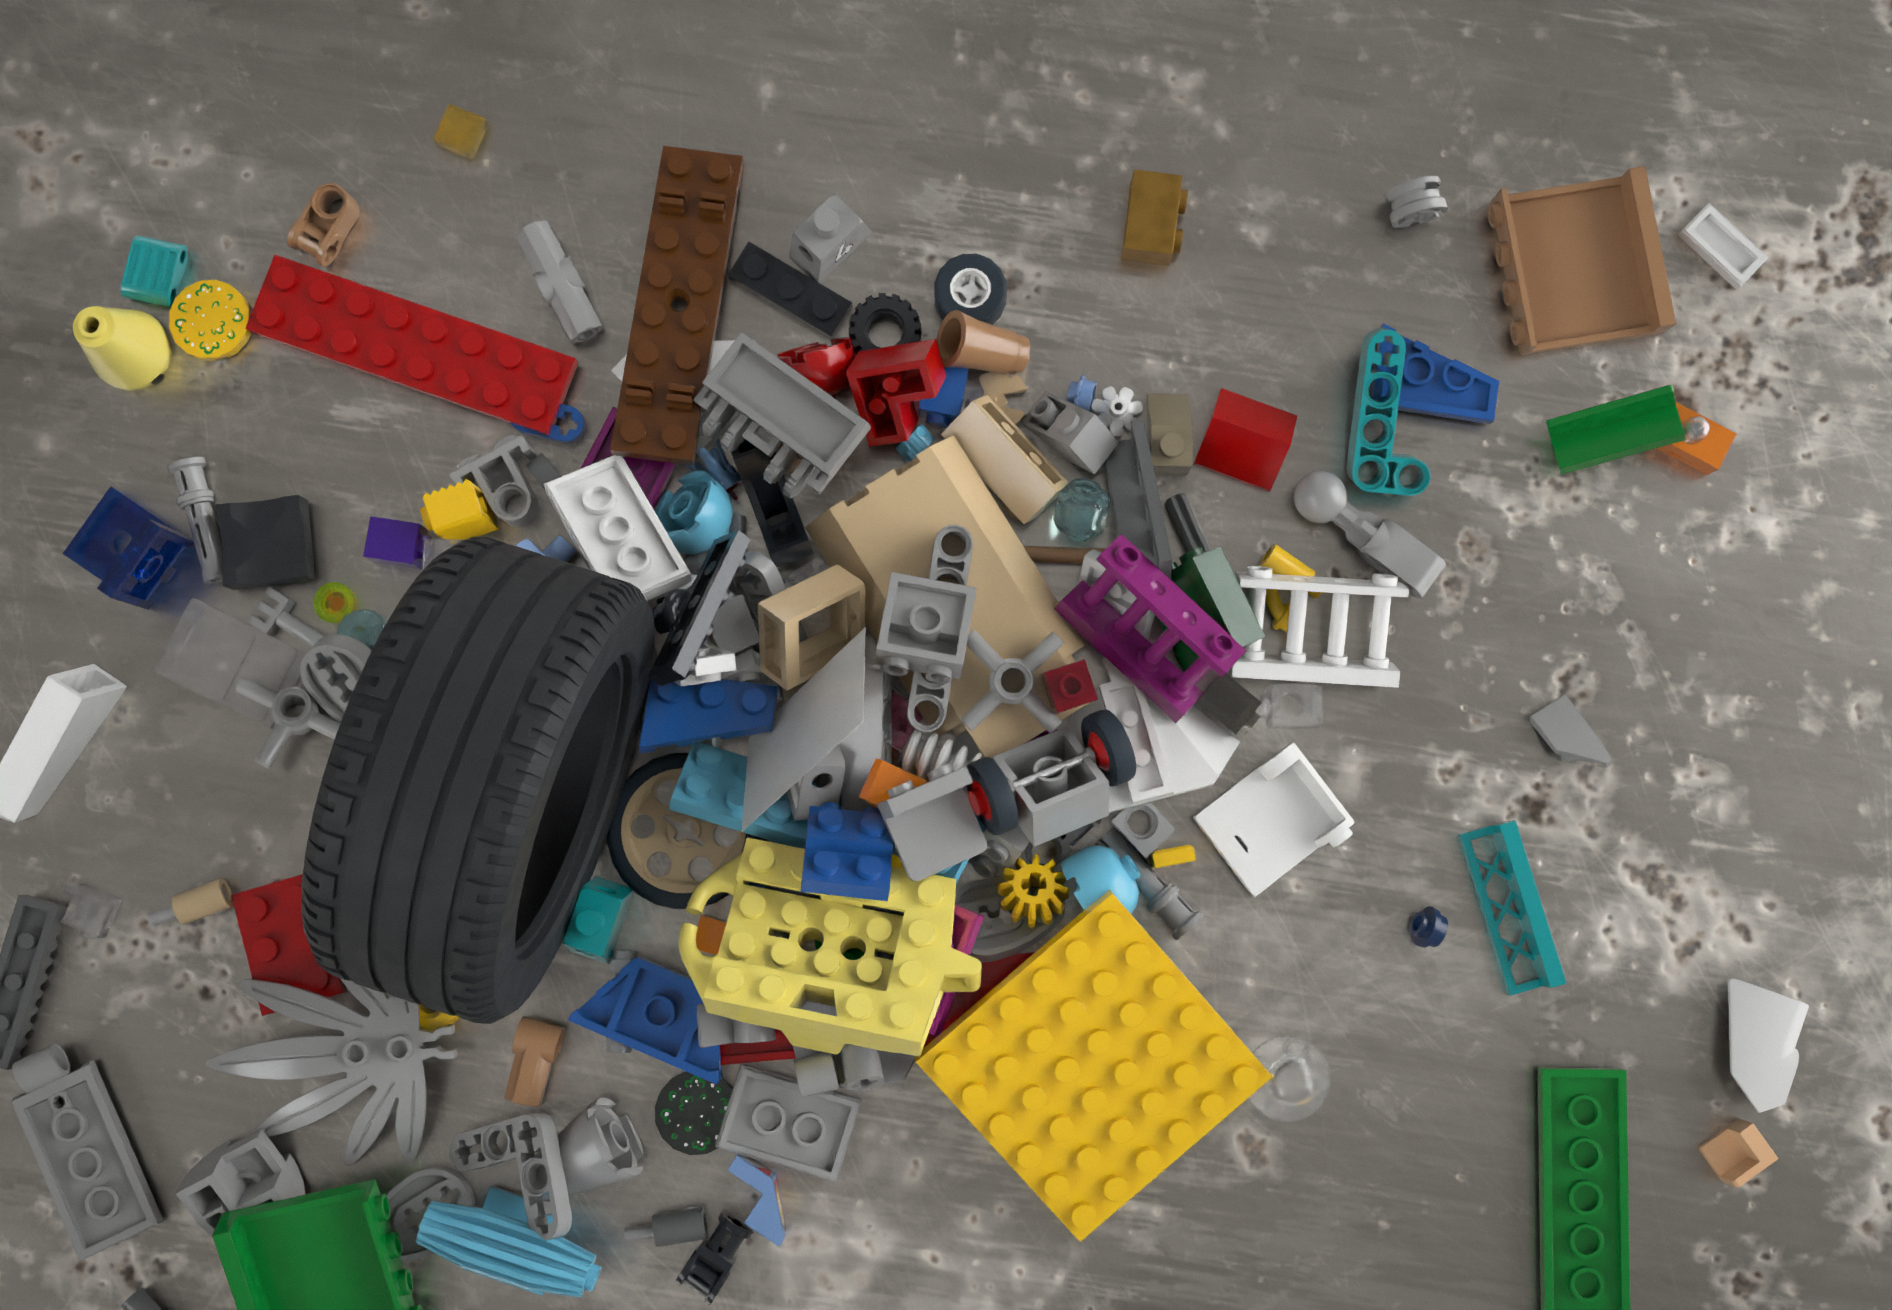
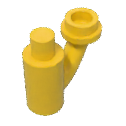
M1273 544L1266 551L1258 565L1272 568V574L1315 576L1316 573L1276 544ZM1266 589L1265 602L1274 617L1271 627L1275 630L1281 629L1286 632L1288 630L1290 602L1283 605L1278 589ZM1308 591V594L1315 599L1322 593Z

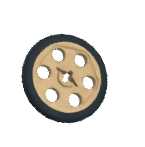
M671 753L661 756L636 769L625 781L607 835L610 857L622 880L642 898L655 905L672 909H686L694 889L702 882L694 879L690 874L689 868L692 860L700 856L706 857L712 863V873H714L743 852L746 838L760 840V837L737 831V839L734 844L729 847H722L714 839V832L718 824L669 810V805H664L658 800L657 788L665 781H673L677 784L689 753ZM642 814L649 815L655 823L654 832L651 836L644 839L638 838L632 830L634 819ZM667 815L674 822L684 824L691 820L693 822L691 831L695 834L696 838L704 842V845L702 846L694 839L690 840L688 838L678 841L675 838L678 834L677 829L674 828L675 825L666 820L665 816ZM658 852L667 854L671 860L670 871L661 877L653 875L648 867L650 857ZM729 893L713 895L705 906L720 901L728 896Z

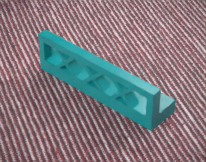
M1516 820L1503 821L1459 834L1458 838L1507 995L1512 996L1542 986L1553 988L1566 984L1567 982ZM1492 834L1497 851L1491 863L1487 864L1476 858L1471 840ZM1499 861L1501 862L1503 872L1496 869ZM1479 866L1486 869L1483 878ZM1492 874L1506 880L1509 892L1502 905L1490 899L1487 894L1486 886ZM1512 901L1516 912L1509 909V906ZM1491 906L1499 909L1496 917L1494 916ZM1505 914L1519 920L1522 931L1514 945L1502 939L1498 929ZM1524 942H1526L1528 952L1521 949ZM1504 946L1511 949L1508 958ZM1520 954L1531 960L1536 978L1515 984L1511 967L1517 955Z

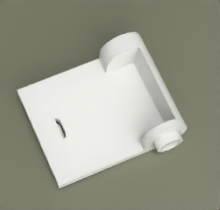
M1294 742L1278 751L1193 817L1194 821L1253 898L1317 848L1328 843L1335 848L1353 834L1349 827L1355 822ZM1234 836L1238 837V839H1239V840L1242 842V844L1245 846L1246 851H1245V849L1243 848V846L1240 844V842L1237 840V838H1235Z

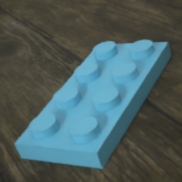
M694 741V745L690 749L672 794L669 810L742 831L747 757ZM784 793L743 832L783 845L805 849L808 820L794 821L787 793ZM840 793V798H839V803H838V805H840V806H841V793Z

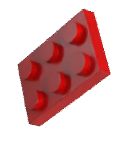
M303 874L231 895L252 979L287 984L325 997L348 992L340 978L331 975L318 965L304 933L301 913ZM259 1003L262 1016L276 1013Z

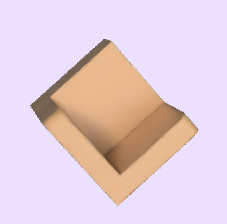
M1738 1118L1699 1147L1700 1152L1721 1181L1735 1188L1741 1187L1779 1159L1756 1126L1751 1122Z

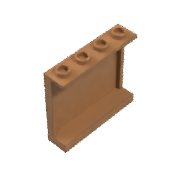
M1645 166L1629 168L1621 177L1508 194L1507 188H1502L1491 200L1488 206V219L1490 226L1496 228L1497 231L1496 261L1499 267L1504 268L1506 282L1503 283V298L1505 304L1511 306L1513 321L1510 324V335L1513 344L1519 347L1520 356L1664 334L1677 324Z

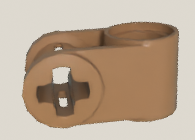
M325 183L319 186L314 191L301 216L292 225L287 236V245L294 250L300 248L316 258L317 264L322 267L330 265L338 256L344 240L359 218L360 207L357 201L337 184ZM337 199H343L341 209L334 214H329L330 205ZM313 238L317 240L319 243H315L311 239Z

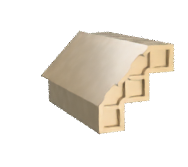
M954 435L921 451L916 455V458L899 469H892L869 483L863 491L847 501L842 500L805 527L830 568L838 564L865 583V623L877 643L891 572L928 579L933 545L937 533L948 525H959L967 529L973 539L967 586L977 588L969 634L975 629L1003 660L1009 658L1023 660L1052 631L1057 634L1064 644L1034 672L1035 688L1033 691L1052 710L1040 674L1076 662L1072 654L1086 645L1076 629L1054 610L1059 602ZM948 535L941 541L943 552L949 556H959L965 550V544L959 536ZM943 576L937 579V581L957 584V582L949 576ZM966 646L960 679L952 678L945 720L938 729L932 732L937 733L938 737L951 730L956 737L967 730L982 755L990 758L1023 745L1046 730L1044 726L1022 703L1006 704L1002 702L973 731L961 721V718L991 690L989 685L991 671ZM1014 669L1004 671L1001 676V686L1008 693H1018L1024 685L1023 676ZM908 670L906 675L898 676L908 694H910L912 670ZM921 672L922 677H923L927 682L934 683V682H931V681H929V680L926 679V677H925V674H926V673H922V672ZM922 701L916 705L928 725H932L937 720L938 709L932 702ZM1087 704L1057 713L1056 716L1063 720Z

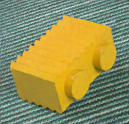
M465 479L463 484L457 481L455 487L449 484L447 489L441 487L439 492L433 490L431 495L425 492L423 496L425 506L420 508V513L425 527L428 531L434 530L438 538L442 537L452 545L499 529L495 513L489 506L483 492L467 479Z

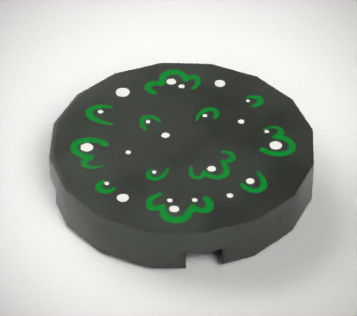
M689 1072L673 1077L662 1088L655 1104V1124L662 1139L674 1150L688 1155H703L718 1149L715 1147V1143L733 1087L723 1077L718 1084L709 1082Z

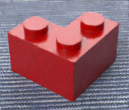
M936 339L859 351L846 371V375L859 416L872 427L866 434L869 447L908 441L919 420L914 401L935 398L946 378V372Z

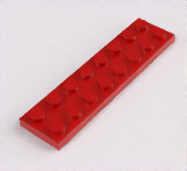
M275 254L245 328L250 333L548 436L552 426L557 421L556 415L559 407L565 400L579 363L574 357Z

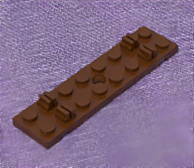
M663 145L610 447L612 455L694 466L703 408L693 400L704 387L702 382L710 371L737 209L736 202L744 167V159L741 155ZM682 299L687 305L682 311H675L671 308L673 301Z

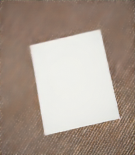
M866 627L775 712L771 732L753 734L749 737L741 832L864 722Z

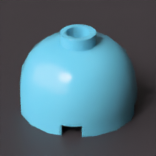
M693 471L681 477L678 481L683 486L674 494L667 490L654 510L679 553L692 555L710 550L714 539L729 534L733 517L730 496L705 471Z
M1098 845L1085 847L1062 860L1061 866L1066 880L1072 877L1076 879L1075 886L1077 890L1073 893L1084 910L1110 889L1131 914L1133 913L1139 896L1135 879L1139 878L1141 874L1129 855L1121 858L1113 849Z

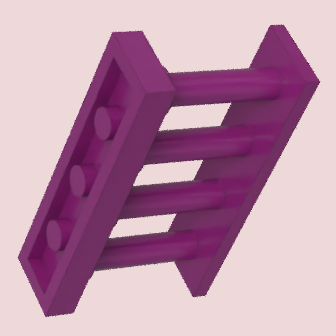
M1121 534L1096 558L1106 569L1097 581L1090 586L1082 580L1059 602L1054 610L1172 721L1177 723L1204 694L1196 684L1211 669L1223 677L1246 650ZM1118 581L1137 598L1123 615H1120L1103 599ZM1149 610L1168 627L1153 644L1134 628ZM1180 639L1199 656L1184 673L1165 657Z

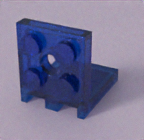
M110 486L62 554L102 580L97 589L108 597L149 610L153 605L149 598L161 581L166 583L170 581L177 571L173 564L185 547L190 549L194 547V542L139 503ZM129 533L132 539L122 554L118 555L114 549V541L120 534Z

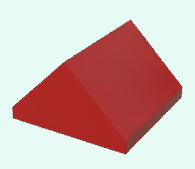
M1221 388L1193 465L1270 492L1291 446L1298 415Z

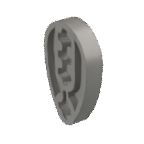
M329 635L319 639L304 655L301 661L300 673L303 684L310 695L328 714L341 723L353 693L352 690H354L372 650L352 637Z
M1004 878L976 880L965 884L956 891L955 904L979 914L987 912L989 918L998 917L1001 909L1000 903L1004 896L998 894V884L1004 882ZM1030 887L1028 895L1037 896L1039 887ZM1065 911L1063 914L1052 913V923L1046 925L1040 917L1036 918V924L1033 928L1028 927V917L1025 916L1017 923L1012 921L1011 924H1004V921L1000 918L994 919L989 929H984L981 924L970 956L978 959L980 962H992L1013 956L1046 937L1063 919Z
M445 1166L425 1167L401 1181L386 1195L390 1205L389 1224L391 1230L395 1229L401 1239V1262L412 1261L434 1254V1252L416 1243L419 1227L417 1225L409 1227L406 1222L411 1216L410 1208L414 1213H418L429 1205L427 1197L431 1201H438L447 1194L445 1186H448L451 1191L457 1188L461 1191L462 1196L457 1199L458 1205L476 1207L474 1191L468 1180L458 1171Z

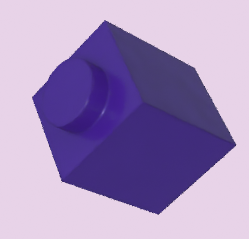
M370 516L363 557L374 563L422 570L424 560H428L431 555L432 537L428 536L429 531L427 528L419 523Z

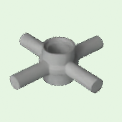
M974 629L968 635L967 646L991 671L989 678L991 690L961 718V721L973 731L1002 702L1006 704L1022 703L1049 733L1054 731L1062 721L1033 691L1035 688L1034 672L1064 642L1052 631L1023 660L1016 658L1003 660ZM1014 669L1023 676L1024 685L1018 693H1008L1001 686V676L1004 671Z
M245 677L239 680L236 692L271 708L272 717L276 723V727L255 759L261 766L270 769L291 734L303 735L314 729L335 739L340 723L319 714L318 704L307 691L304 684L300 688L287 687L276 693ZM294 705L305 706L301 715L294 718L285 716L290 707Z

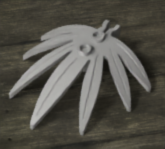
M257 979L241 980L239 987L271 1010L306 1024L341 1030L344 1032V1035L300 1036L255 1043L208 1059L205 1063L208 1068L242 1077L274 1080L304 1079L342 1072L347 1073V1077L320 1086L283 1106L264 1120L251 1134L263 1129L266 1135L270 1137L301 1128L329 1115L357 1097L369 1086L374 1085L376 1092L365 1104L350 1131L345 1148L344 1164L351 1166L371 1147L384 1128L396 1098H399L395 1122L397 1142L405 1161L408 1163L413 1162L422 1141L426 1118V1082L422 1061L433 1056L439 1059H454L457 1056V1048L444 1049L440 1045L424 1046V1042L436 1041L441 1035H452L455 1033V1025H444L436 1030L420 1028L419 1004L391 995L388 998L386 993L344 979L341 980L361 1004L369 1009V1016H365L333 999L295 986Z

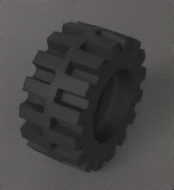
M879 293V297L875 298L871 295L865 298L866 302L863 304L859 303L855 307L854 314H851L848 330L855 355L859 351L881 348L874 345L868 337L870 325L880 317L894 318L900 323L903 333L896 345L921 341L922 330L919 315L916 309L912 308L911 303L906 299L904 301L901 300L899 295L892 294L891 297L886 296V293Z

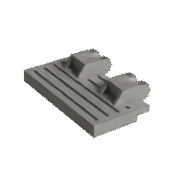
M742 332L702 382L704 387L693 400L709 412L719 398H721L701 427L702 434L707 438L717 436L736 411L740 414L730 426L728 432L722 437L721 448L726 452H733L746 439L771 458L781 443L784 444L763 473V479L771 484L779 481L797 457L802 459L783 487V494L789 498L798 496L806 485L821 494L872 428L867 421Z

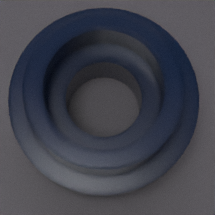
M1428 906L1416 913L1410 925L1414 944L1422 948L1439 946L1446 936L1448 920L1445 916L1441 915L1439 909Z

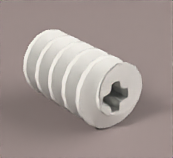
M914 730L902 749L898 768L929 781L926 774L947 764H951L954 771L983 758L982 753H977L971 761H968V747L962 746L955 755L952 754L953 740L948 739L939 748L937 747V733H932L926 741H923V732ZM964 786L965 792L968 796L967 787Z

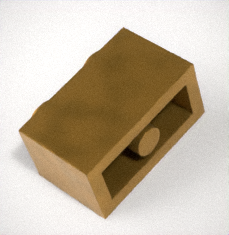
M1134 169L1130 183L1121 260L1169 266L1173 253L1180 254L1183 229L1176 228L1178 214H1185L1188 190L1181 189L1183 175Z

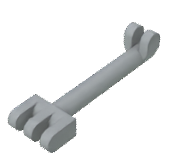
M270 586L265 594L272 600L277 601L275 606L272 607L262 600L256 605V608L268 615L266 620L264 621L259 616L250 614L247 622L267 635L273 637L280 627L309 647H312L319 639L325 637L289 614L296 602Z

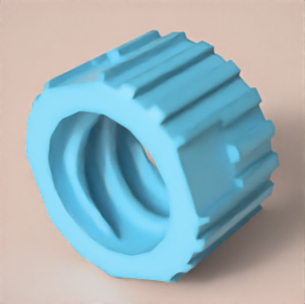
M920 424L913 430L909 440L899 442L896 445V449L907 462H910L916 458L918 453L925 450L935 440V437L923 424Z

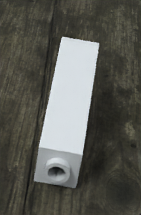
M95 664L47 676L0 763V818L16 823L39 814L127 688L125 684Z

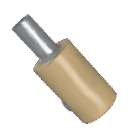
M219 878L173 895L172 905L148 914L149 923L152 927H156L178 919L182 925L209 915L220 914L233 906L231 890L227 882L223 878Z

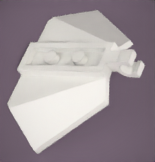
M1103 656L1102 662L1109 682L1101 684L1099 688L1095 689L1098 700L1090 702L1074 712L1067 727L1085 749L1081 734L1083 718L1096 711L1106 709L1118 718L1130 739L1136 760V774L1128 782L1118 786H1109V812L1214 785L1239 746L1240 741L1195 705L1175 723Z

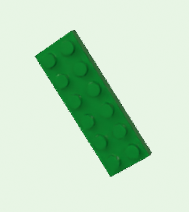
M1538 1067L1541 1310H1631L1627 1070L1622 1068Z

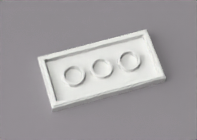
M613 455L544 484L547 496L589 570L633 584L641 590L646 601L692 582L689 569L622 456Z

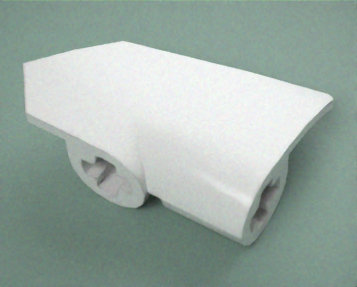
M1730 978L1728 979L1730 1074L1756 1112L1761 1113L1786 1103L1799 1063V1052L1795 1047L1809 1006L1756 985Z

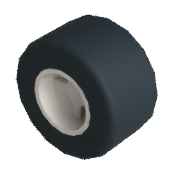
M977 253L961 254L949 259L939 270L934 282L935 307L942 320L951 311L959 310L977 320L993 325L1001 317L1007 298V281L1001 268L990 258Z

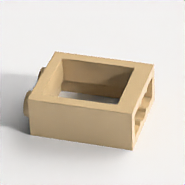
M837 564L759 602L758 622L761 671L785 690H789L812 678L866 627L865 583ZM830 606V627L799 643L798 621Z

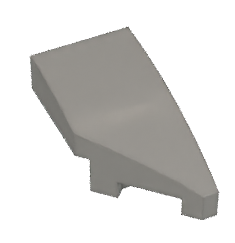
M1563 695L1531 716L1530 723L1555 754L1562 755L1561 761H1585L1597 763L1598 767L1603 768L1611 765L1612 759L1602 743L1566 695Z

